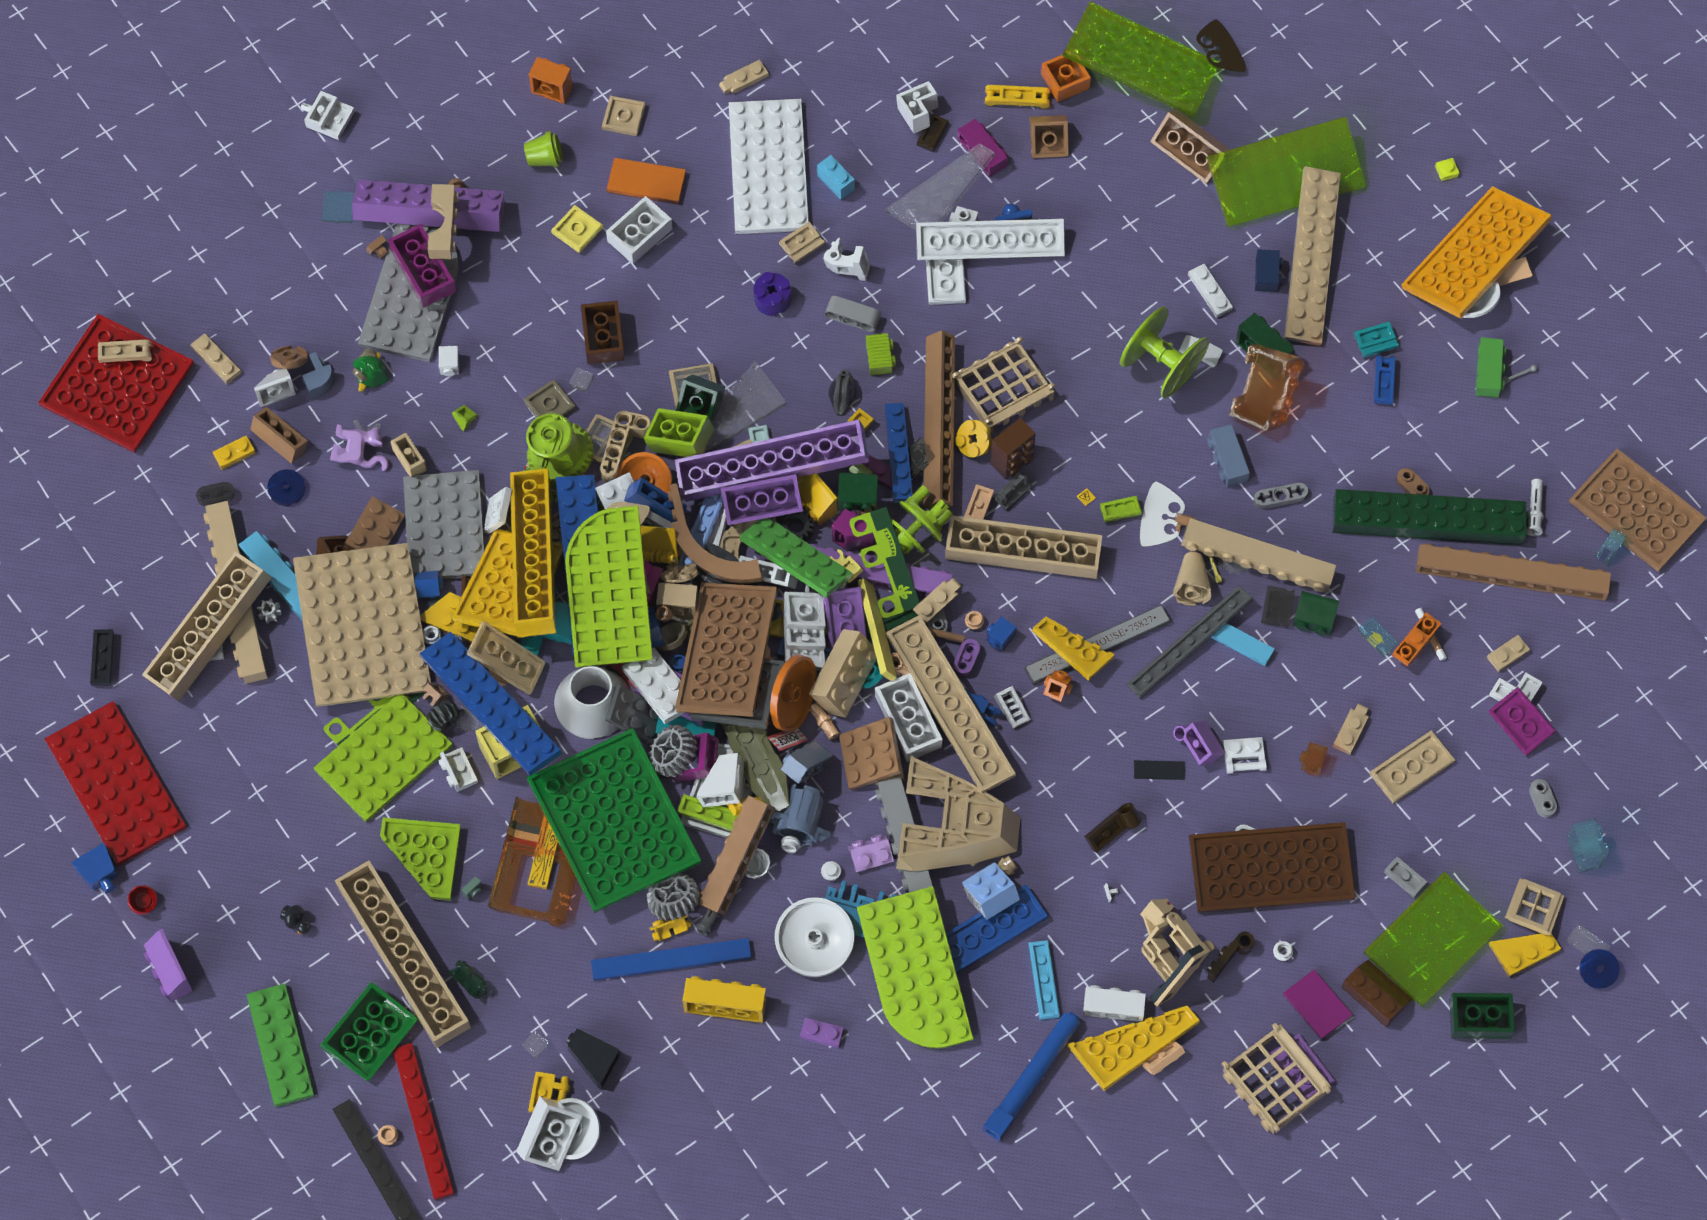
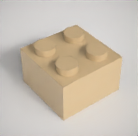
M670 582L659 583L657 608L664 605L671 609L673 616L683 620L688 619L689 621L694 619L698 601L697 586L691 583H684L683 585Z

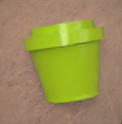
M552 130L524 143L525 156L529 167H559L560 162H563L559 138Z

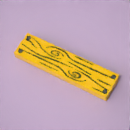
M545 815L528 886L547 890L558 841Z

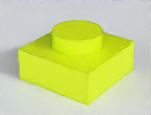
M1453 158L1436 162L1435 167L1441 181L1459 177V170Z

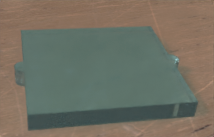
M325 191L321 220L323 222H335L336 224L339 222L352 223V200L354 193Z

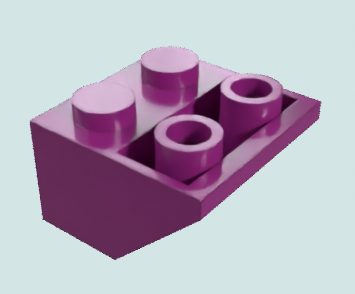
M847 509L832 524V541L846 551L860 550L876 545L873 532L860 537L853 535L850 520L859 515ZM857 520L854 527L856 531L863 532L866 530L867 524L863 520Z

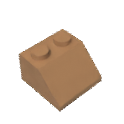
M1066 115L1029 117L1032 158L1068 156V120Z

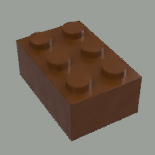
M618 300L581 304L587 364L625 360Z
M1021 418L992 440L990 464L1005 480L1010 476H1015L1024 464L1028 465L1034 459L1036 433Z

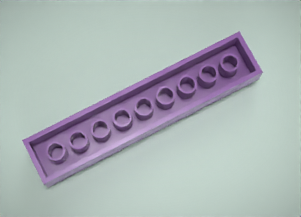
M860 420L675 460L680 496L686 502L722 494V487L796 474L798 478L870 462L864 426Z

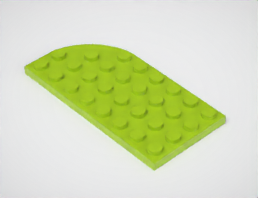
M639 506L608 508L595 513L585 520L575 531L567 547L565 564L575 668L653 660Z
M931 886L858 906L857 910L882 1008L891 1026L908 1041L927 1048H947L974 1040L934 887Z

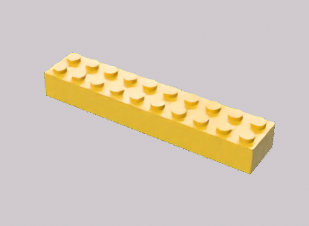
M546 468L510 472V487L512 489L513 599L516 633L518 637L556 633L552 493L549 471Z

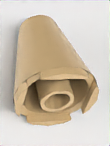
M1191 551L1184 555L1173 589V596L1181 604L1196 606L1198 602L1205 604L1212 596L1203 556L1196 551Z

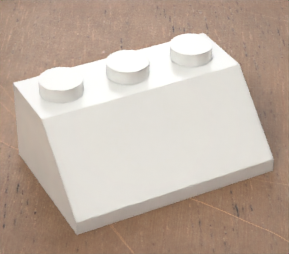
M539 1097L516 1152L525 1161L559 1171L583 1115L559 1102Z

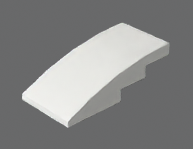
M785 592V661L794 655L807 656L813 660L816 671H821L825 664L823 595L820 593Z

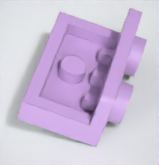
M881 834L872 836L871 840L865 842L863 840L854 841L851 846H848L856 872L894 862L889 840Z

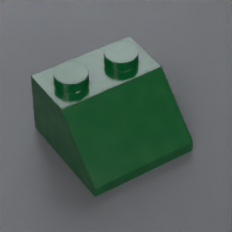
M691 374L683 379L676 411L706 415L712 423L722 403L726 386Z
M839 473L838 509L843 511L845 509L848 511L861 510L865 513L875 511L877 508L878 475Z
M1302 591L1293 626L1302 631H1313L1320 636H1330L1339 600Z

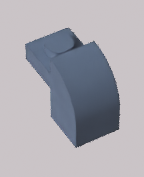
M316 352L309 354L314 371L302 375L311 399L326 393L333 384V373L330 364L325 365L323 358H318Z

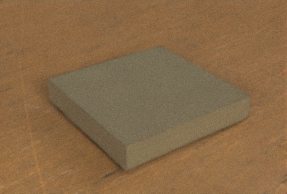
M554 379L523 399L536 418L546 413H557L566 416L576 409L574 403Z

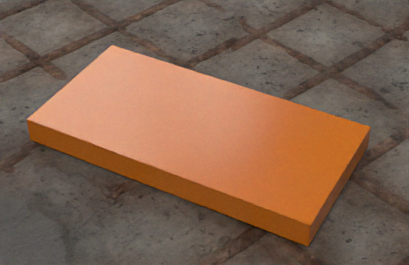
M614 158L607 192L638 198L646 196L650 200L679 204L686 169Z

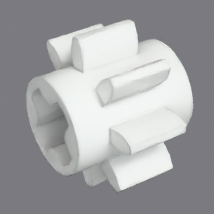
M272 598L269 601L262 600L261 607H257L260 613L258 615L259 619H265L267 624L269 621L277 622V616L282 615L281 610H279V603L274 604Z

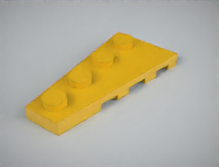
M1047 616L1032 629L1033 633L1088 681L1115 657V654L1110 651L1107 653L1100 649L1101 646L1084 640L1083 636L1069 632L1068 628Z

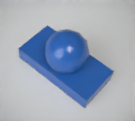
M1009 203L1004 206L1002 215L995 217V221L1032 220L1031 209L1020 211L1017 205Z

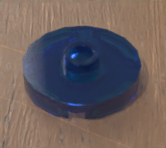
M289 469L280 470L273 474L267 485L270 498L281 506H290L293 503L299 502L306 490L302 476L298 472ZM284 485H289L288 488H283Z
M1594 949L1587 952L1582 957L1579 966L1582 980L1590 987L1597 989L1607 988L1614 984L1620 971L1619 962L1615 955L1603 949ZM1598 965H1601L1603 967V971L1601 973L1597 972L1596 970Z

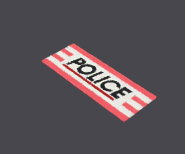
M799 729L792 732L782 731L767 737L780 751L808 741Z

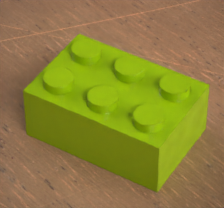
M658 408L644 436V440L651 452L690 457L704 453L714 427L706 415Z

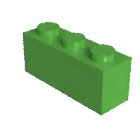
M1483 337L1480 339L1478 345L1476 396L1498 398L1500 391L1504 390V380H1501V376L1505 373V363H1502V358H1505L1506 347L1503 346V339Z

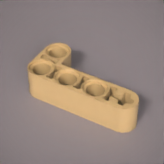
M621 411L616 414L600 466L601 478L605 483L616 479L619 467L624 460L630 436L644 438L650 426V419L647 416L628 411ZM622 421L628 422L627 424H620ZM640 425L646 426L645 428H639ZM618 437L623 438L620 441L615 440ZM612 454L618 455L617 457H610Z

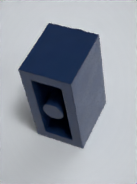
M1257 249L1255 291L1277 292L1278 285H1282V274H1279V269H1282L1283 258L1279 257L1280 250Z

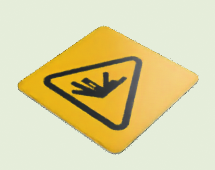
M1087 488L1077 495V498L1085 506L1096 498Z

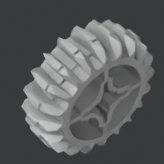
M669 725L668 728H663L662 733L658 732V737L653 739L654 744L650 745L652 750L648 754L651 756L649 760L657 773L666 777H677L678 774L683 775V770H688L689 764H693L692 758L696 757L694 752L697 750L695 746L697 741L687 728L680 725Z
M682 873L648 888L647 904L649 909L658 919L664 918L665 921L669 918L674 921L677 917L681 919L683 915L688 916V912L694 911V907L698 906V901L700 900L698 885H696L693 878H690L688 875L683 876Z

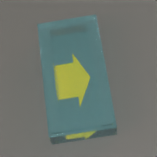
M1372 616L1357 629L1383 657L1398 646V642Z

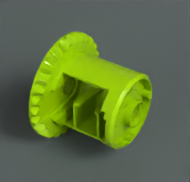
M557 413L540 415L529 425L526 440L528 444L527 461L531 470L548 468L551 485H556V477L581 476L588 470L593 459L594 447L589 434L582 427L569 422L567 418Z

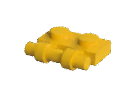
M535 1072L528 1111L533 1113L539 1097L552 1100L553 1090L559 1091L558 1099L553 1101L558 1102L566 1099V1095L570 1090V1085H568L570 1078L562 1076L561 1083L555 1082V1074Z

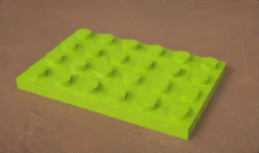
M401 694L391 699L314 767V771L367 823L441 757V752L445 754L450 750L453 744L439 730L435 731L433 727L431 728L427 718Z

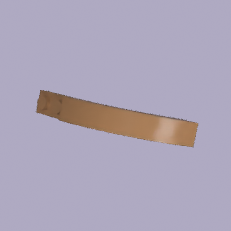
M677 483L669 485L671 491L667 493L670 503H674L675 509H672L674 521H676L670 523L671 528H675L676 540L688 559L706 574L726 582L739 584L763 582L757 559L741 562L724 560L710 554L694 540L687 525Z

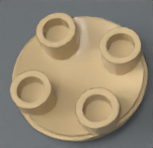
M670 564L666 566L667 570L661 573L660 578L670 583L686 582L695 578L698 575V570L695 564L679 567L677 564Z

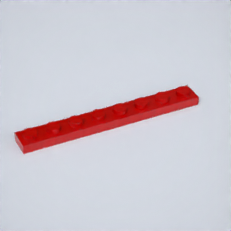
M409 1043L396 1047L393 1052L433 1198L438 1200L452 1196L454 1192L413 1044Z

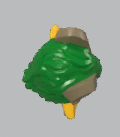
M365 349L360 357L354 360V370L352 373L359 382L360 392H363L366 387L374 388L388 381L389 376L383 363L380 361V352Z

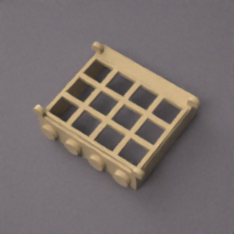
M1018 337L1015 342L1007 343L999 351L991 352L983 360H976L972 366L966 369L962 368L952 374V378L955 379V385L979 420L985 422L990 427V434H993L995 425L1000 422L1003 425L1008 424L1010 417L1016 413L1020 417L1025 414L1027 407L1034 405L1035 408L1039 407L1043 398L1048 397L1050 401L1054 400L1053 388L1056 387L1055 384H1048L1020 344L1023 341L1022 337ZM1016 351L1020 360L1013 363L1008 355ZM1005 358L1009 366L998 371L993 363ZM1022 363L1025 364L1030 372L1024 377L1017 369V366ZM990 366L995 374L983 380L978 372ZM1013 369L1019 379L1008 385L1001 375ZM974 374L979 383L968 388L963 380ZM1031 377H1034L1040 386L1035 390H1032L1026 382ZM998 378L1004 388L992 393L986 383ZM1022 383L1029 393L1017 399L1011 389ZM983 386L989 396L978 402L971 392ZM1007 391L1013 402L1002 407L996 397ZM992 400L999 410L987 416L981 405Z
M1276 1023L1272 1025L1274 1030L1229 1064L1226 1061L1221 1063L1224 1067V1079L1228 1084L1232 1083L1236 1087L1235 1092L1241 1100L1245 1099L1248 1102V1108L1254 1116L1258 1115L1262 1120L1261 1125L1267 1132L1270 1130L1273 1134L1278 1133L1290 1121L1331 1092L1330 1084L1282 1025L1278 1026ZM1275 1038L1281 1045V1048L1270 1055L1263 1046ZM1260 1049L1266 1059L1255 1067L1248 1057ZM1283 1051H1286L1294 1062L1282 1070L1274 1061V1058ZM1245 1061L1252 1070L1240 1078L1233 1069ZM1270 1062L1278 1071V1074L1267 1082L1258 1070ZM1297 1065L1306 1077L1294 1085L1286 1073ZM1255 1073L1264 1085L1252 1093L1243 1081ZM1282 1077L1290 1086V1089L1279 1097L1270 1085ZM1309 1080L1318 1092L1306 1100L1298 1088ZM1267 1088L1276 1100L1264 1108L1255 1096ZM1292 1092H1295L1303 1103L1291 1112L1283 1102V1099ZM1279 1103L1288 1115L1276 1123L1267 1111Z

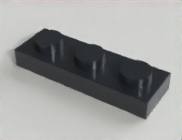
M94 629L91 686H111L114 644L113 629Z

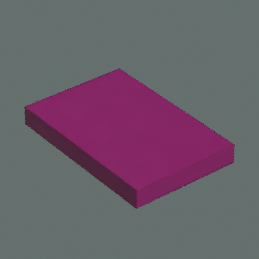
M1516 687L1488 711L1525 756L1556 732L1519 687Z
M1312 970L1283 992V996L1321 1040L1352 1017V1013L1315 970Z

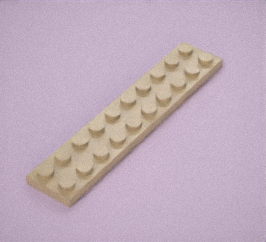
M1307 166L1303 168L1284 333L1285 340L1316 346L1322 344L1341 173Z
M919 615L887 631L886 636L907 671L913 677L916 686L980 792H987L1015 777L1016 773L922 617Z

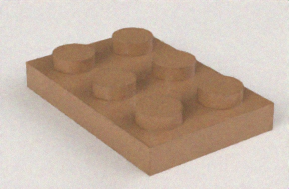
M372 496L344 545L352 550L387 546L405 514Z

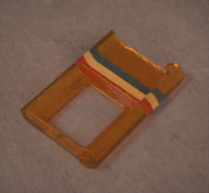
M516 797L488 907L504 913L549 922L552 926L560 927V925L566 922L576 876L559 842L557 843L556 851L543 849L549 823L539 803L525 801L520 797ZM541 854L553 855V861L559 863L560 866L549 910L547 912H540L511 905L510 901L522 856L541 857Z

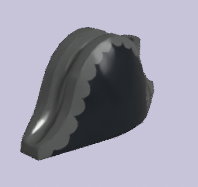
M842 369L832 381L828 392L832 406L838 416L845 414L856 397L855 384L849 372L845 369Z

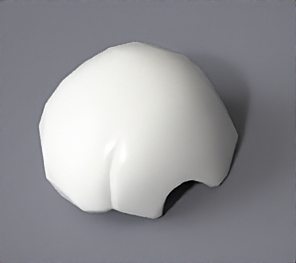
M756 849L744 874L746 877L756 879L767 873L771 862L769 855L763 849Z

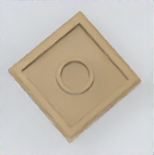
M610 96L602 123V130L638 136L646 102Z

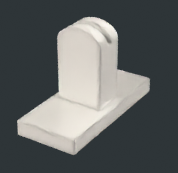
M1106 883L1104 888L1110 903L1112 900L1111 895L1118 894L1119 891L1118 888L1109 890Z

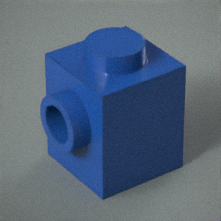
M438 571L415 573L417 598L426 597L431 599L440 596V590L444 588L443 577H439Z
M1001 616L986 631L988 644L994 649L998 648L1003 651L1016 635L1017 627Z

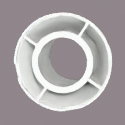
M588 666L573 671L560 683L555 694L554 706L559 722L568 732L584 739L607 737L614 734L619 728L605 721L615 686L621 684L629 689L627 683L619 674L605 667ZM591 685L603 687L608 691L607 696L596 704H584L575 698L581 689Z

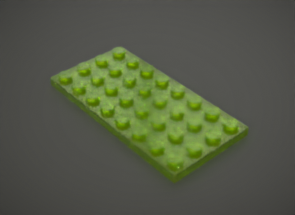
M1091 1L1062 55L1191 117L1195 116L1218 70V67L1208 62L1207 55ZM1211 58V60H1212L1213 62H1216V63L1219 62V61H1217V60Z
M1346 116L1207 156L1227 227L1299 207L1303 168L1305 166L1341 173L1338 195L1366 187Z

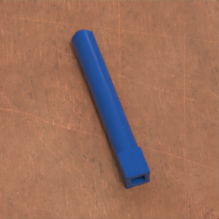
M1069 1012V1014L1064 1013L1003 1101L995 1108L983 1125V1131L998 1142L1004 1137L1013 1124L1015 1117L1081 1025L1076 1014Z

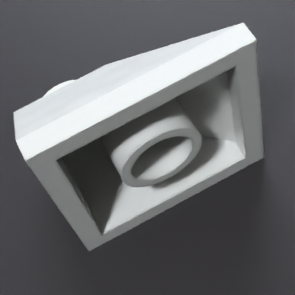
M287 369L274 370L254 388L260 408L296 395Z

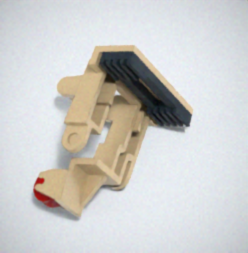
M1168 899L1151 900L1140 914L1144 919L1149 934L1143 942L1142 953L1165 981L1149 997L1156 1007L1172 999L1192 973L1200 967L1201 962L1214 949L1212 942H1202L1186 920L1183 921L1174 912V906L1169 903ZM1169 924L1174 929L1169 936L1184 954L1178 962L1168 950L1170 945L1162 936L1163 931Z

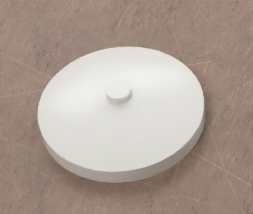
M806 898L789 906L779 918L775 929V945L781 960L789 969L807 977H822L837 971L846 963L854 946V929L847 913L836 903L824 898Z

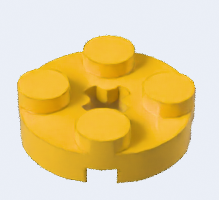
M967 420L959 427L955 444L965 456H983L988 453L992 446L991 429L981 420ZM976 434L977 442H972L971 437Z

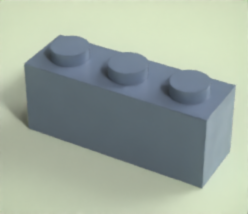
M1232 424L1210 430L1207 443L1210 449L1213 448V459L1215 464L1219 465L1221 481H1225L1226 487L1247 482L1250 472Z
M815 741L811 744H806L801 749H796L793 753H788L782 761L784 764L780 770L799 784L825 770L833 754Z

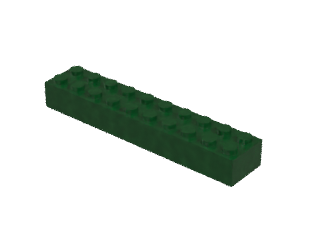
M1336 489L1333 498L1332 533L1523 545L1526 538V501Z

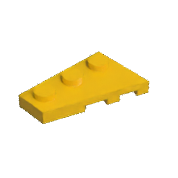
M1541 933L1489 942V946L1509 978L1561 950L1552 933L1550 935Z

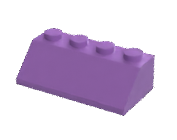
M796 474L721 488L728 525L803 511Z

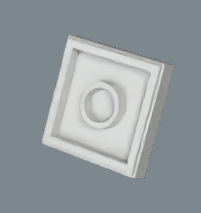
M505 487L489 498L483 529L484 533L491 534L505 524L511 488Z

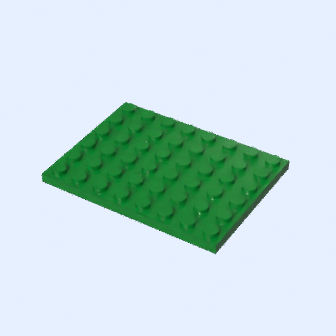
M633 728L527 777V781L594 913L701 863L694 845Z

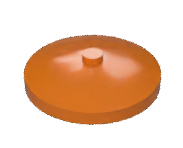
M794 655L789 658L782 666L775 680L771 695L770 713L774 726L779 730L792 732L798 729L810 712L809 708L813 705L814 699L809 693L817 679V671L813 660L807 656Z

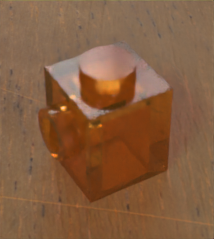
M1309 742L1307 751H1302L1299 762H1302L1301 770H1304L1309 775H1320L1328 748Z

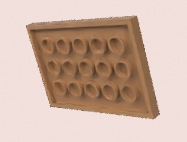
M1618 448L1569 499L1570 504L1657 572L1665 566L1706 520L1704 515Z

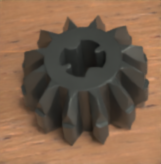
M446 700L428 712L427 720L435 731H442L456 723L461 713L453 701Z

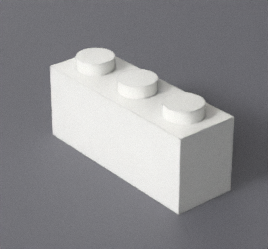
M1097 985L1086 987L1083 1016L1142 1022L1146 994L1138 990L1126 992L1120 988L1102 989V987Z

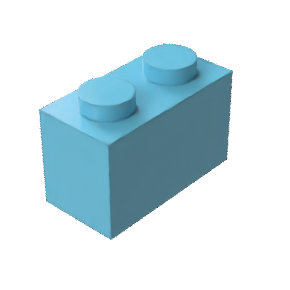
M832 155L817 165V176L840 200L855 190V179Z

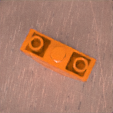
M1426 612L1392 653V656L1406 666H1409L1428 646L1442 623Z

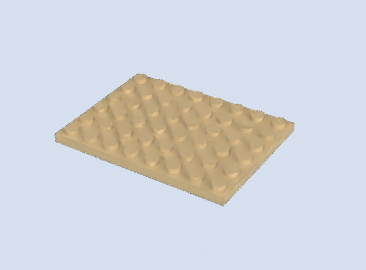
M408 543L293 558L316 707L426 692L424 687L427 683H431L428 665L419 654L425 650Z

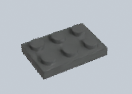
M620 684L615 686L605 721L624 732L633 728L638 739L649 745L653 743L658 715L643 697Z

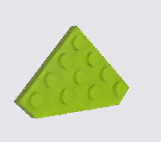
M383 817L380 838L431 899L451 901L461 824Z

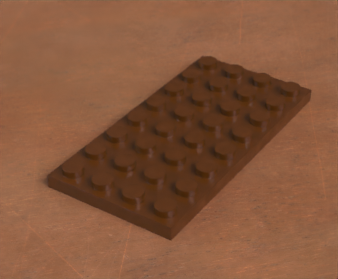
M1346 822L1189 835L1197 913L1355 900Z

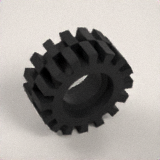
M805 510L801 512L785 514L784 517L781 516L779 522L781 526L807 542V539H811L814 525L809 513L805 514ZM798 521L804 525V528L801 532L795 533L789 529V525L792 522Z

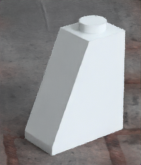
M738 753L719 755L697 793V798L703 807L740 803L744 763Z

